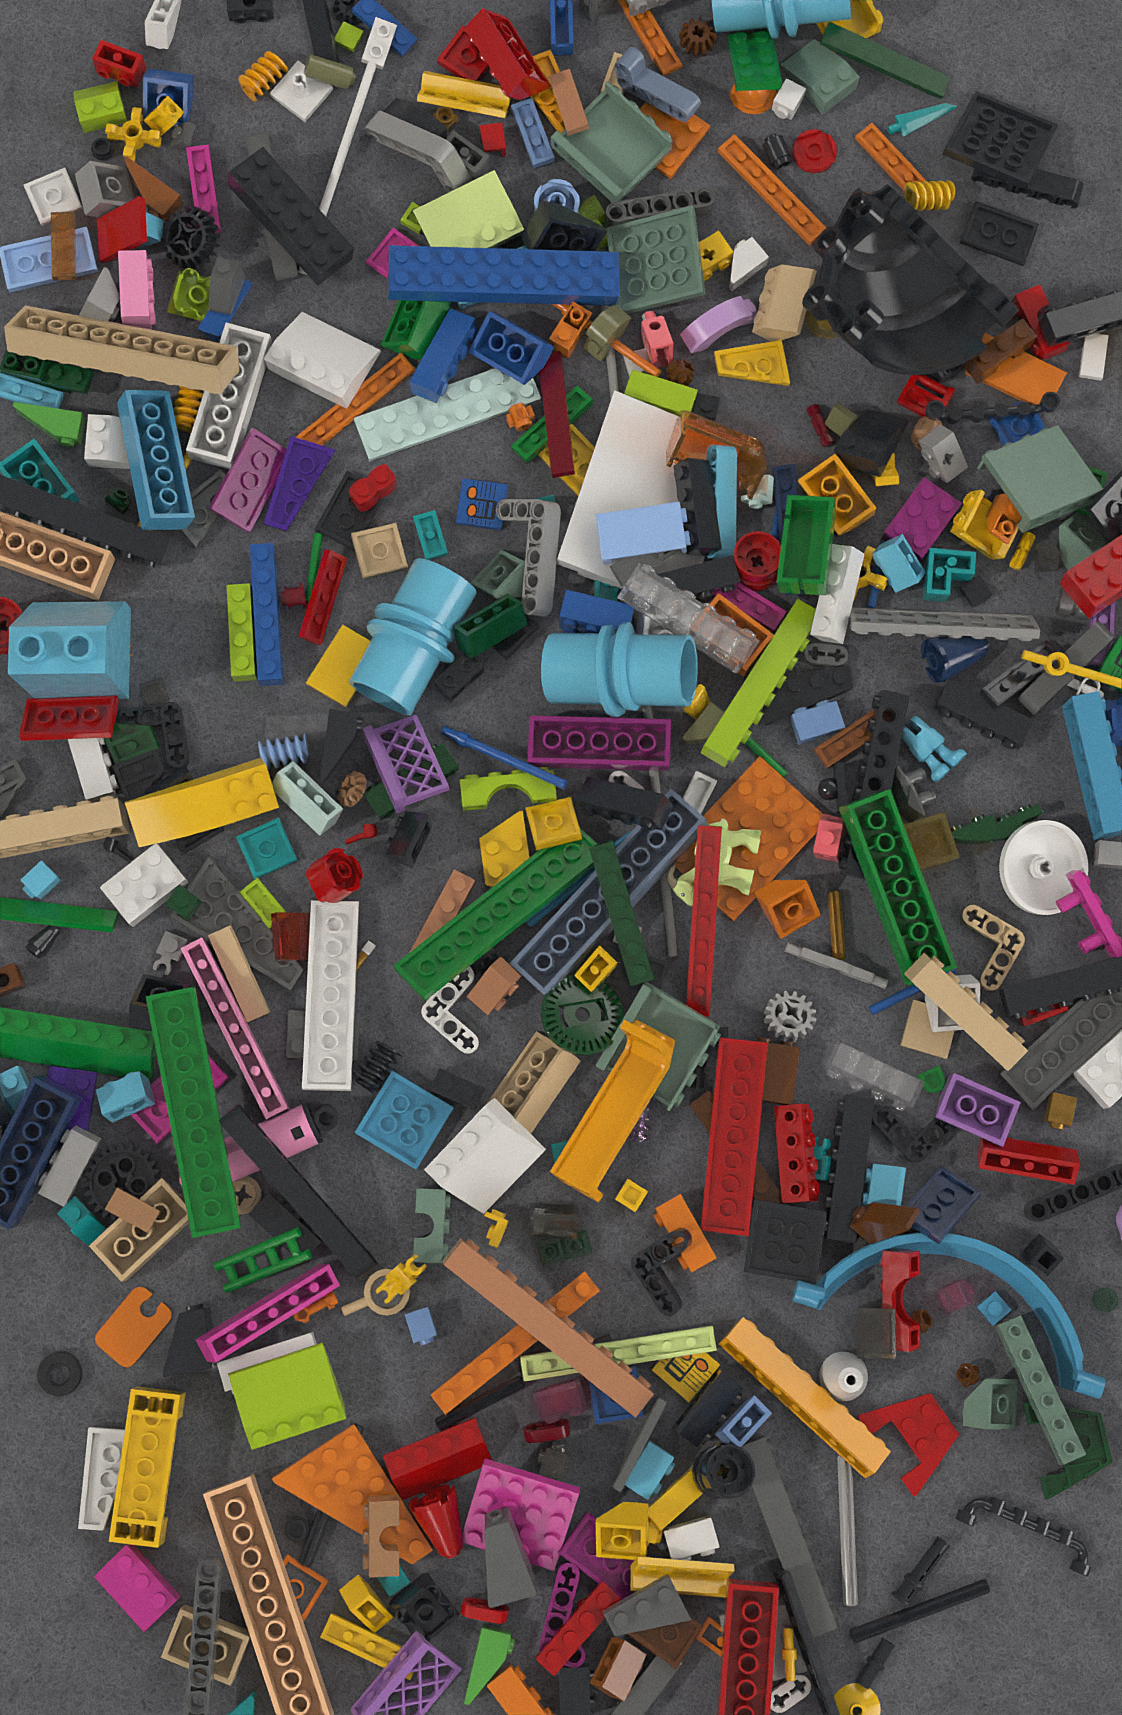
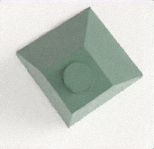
M1075 513L1059 526L1060 559L1068 570L1109 543L1079 513Z
M500 550L472 580L471 584L495 598H502L507 594L513 597H522L525 561Z
M986 1378L964 1400L962 1411L963 1426L982 1429H1015L1018 1379Z

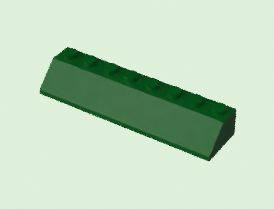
M0 1007V1057L120 1077H125L131 1072L140 1071L151 1081L156 1055L152 1031Z

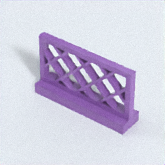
M417 715L373 729L372 725L363 728L365 742L396 813L406 811V805L449 790V785ZM415 724L416 729L413 734L403 731L405 726ZM388 732L395 734L391 742L381 739L380 735ZM399 736L410 739L406 747L396 744ZM414 741L424 744L421 752L411 749ZM392 749L403 752L399 760L389 757ZM407 754L418 757L414 765L403 762ZM422 759L432 762L429 770L419 767ZM400 767L411 770L407 778L397 775ZM415 772L426 775L422 783L412 780ZM432 777L440 780L442 785L430 787L427 786V783ZM408 785L419 789L414 795L407 797L405 794Z
M415 1631L350 1710L353 1715H374L380 1711H384V1715H388V1710L401 1707V1715H405V1706L417 1704L418 1710L413 1715H424L462 1668L429 1643L422 1634ZM428 1650L432 1652L433 1662L421 1664V1658ZM445 1665L452 1667L447 1675L438 1677V1667ZM433 1668L434 1678L421 1680V1670ZM417 1671V1681L405 1683L404 1678L408 1673ZM434 1684V1691L430 1695L422 1696V1686ZM417 1688V1697L405 1700V1690ZM400 1691V1701L388 1703V1697L393 1692Z

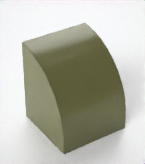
M838 402L830 412L825 425L839 436H842L843 432L858 418V415Z

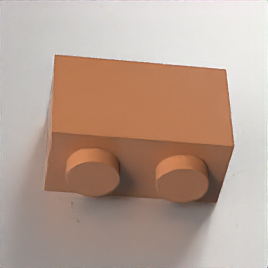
M500 957L487 969L467 995V998L487 1015L494 1009L499 1011L507 1002L505 999L507 994L511 996L519 987L517 981L522 975Z

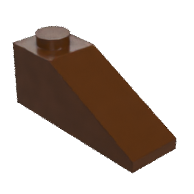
M872 1202L865 1206L861 1205L854 1211L852 1215L854 1219L849 1226L867 1242L873 1244L909 1230L920 1210L916 1207Z

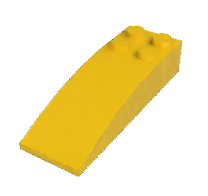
M261 758L124 802L139 847L204 832L279 808L266 763Z

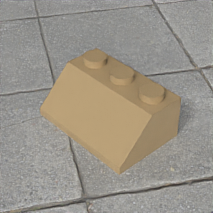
M779 265L769 269L765 275V285L759 298L760 304L753 320L752 332L771 342L799 335L806 314V309L802 304L803 297L814 284L817 271L789 265Z

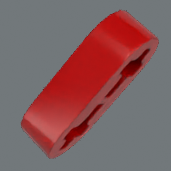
M475 1597L464 1598L461 1607V1614L467 1618L497 1624L505 1623L509 1612V1607L505 1604L489 1608L488 1600Z

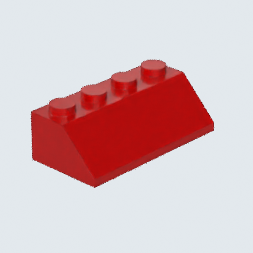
M482 8L465 26L469 33L470 41L479 49L481 59L489 65L491 75L499 81L502 86L501 91L505 96L522 100L551 87L508 17Z
M476 1416L383 1455L390 1477L402 1500L482 1468L485 1458L492 1460Z

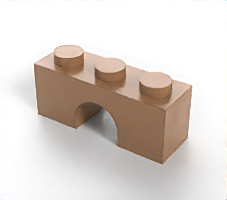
M397 1495L367 1496V1504H363L362 1508L363 1519H367V1529H363L362 1533L363 1544H367V1554H363L362 1558L363 1570L367 1569L369 1578L399 1576V1549L397 1544L387 1545L379 1540L381 1532L386 1527L399 1526V1499Z

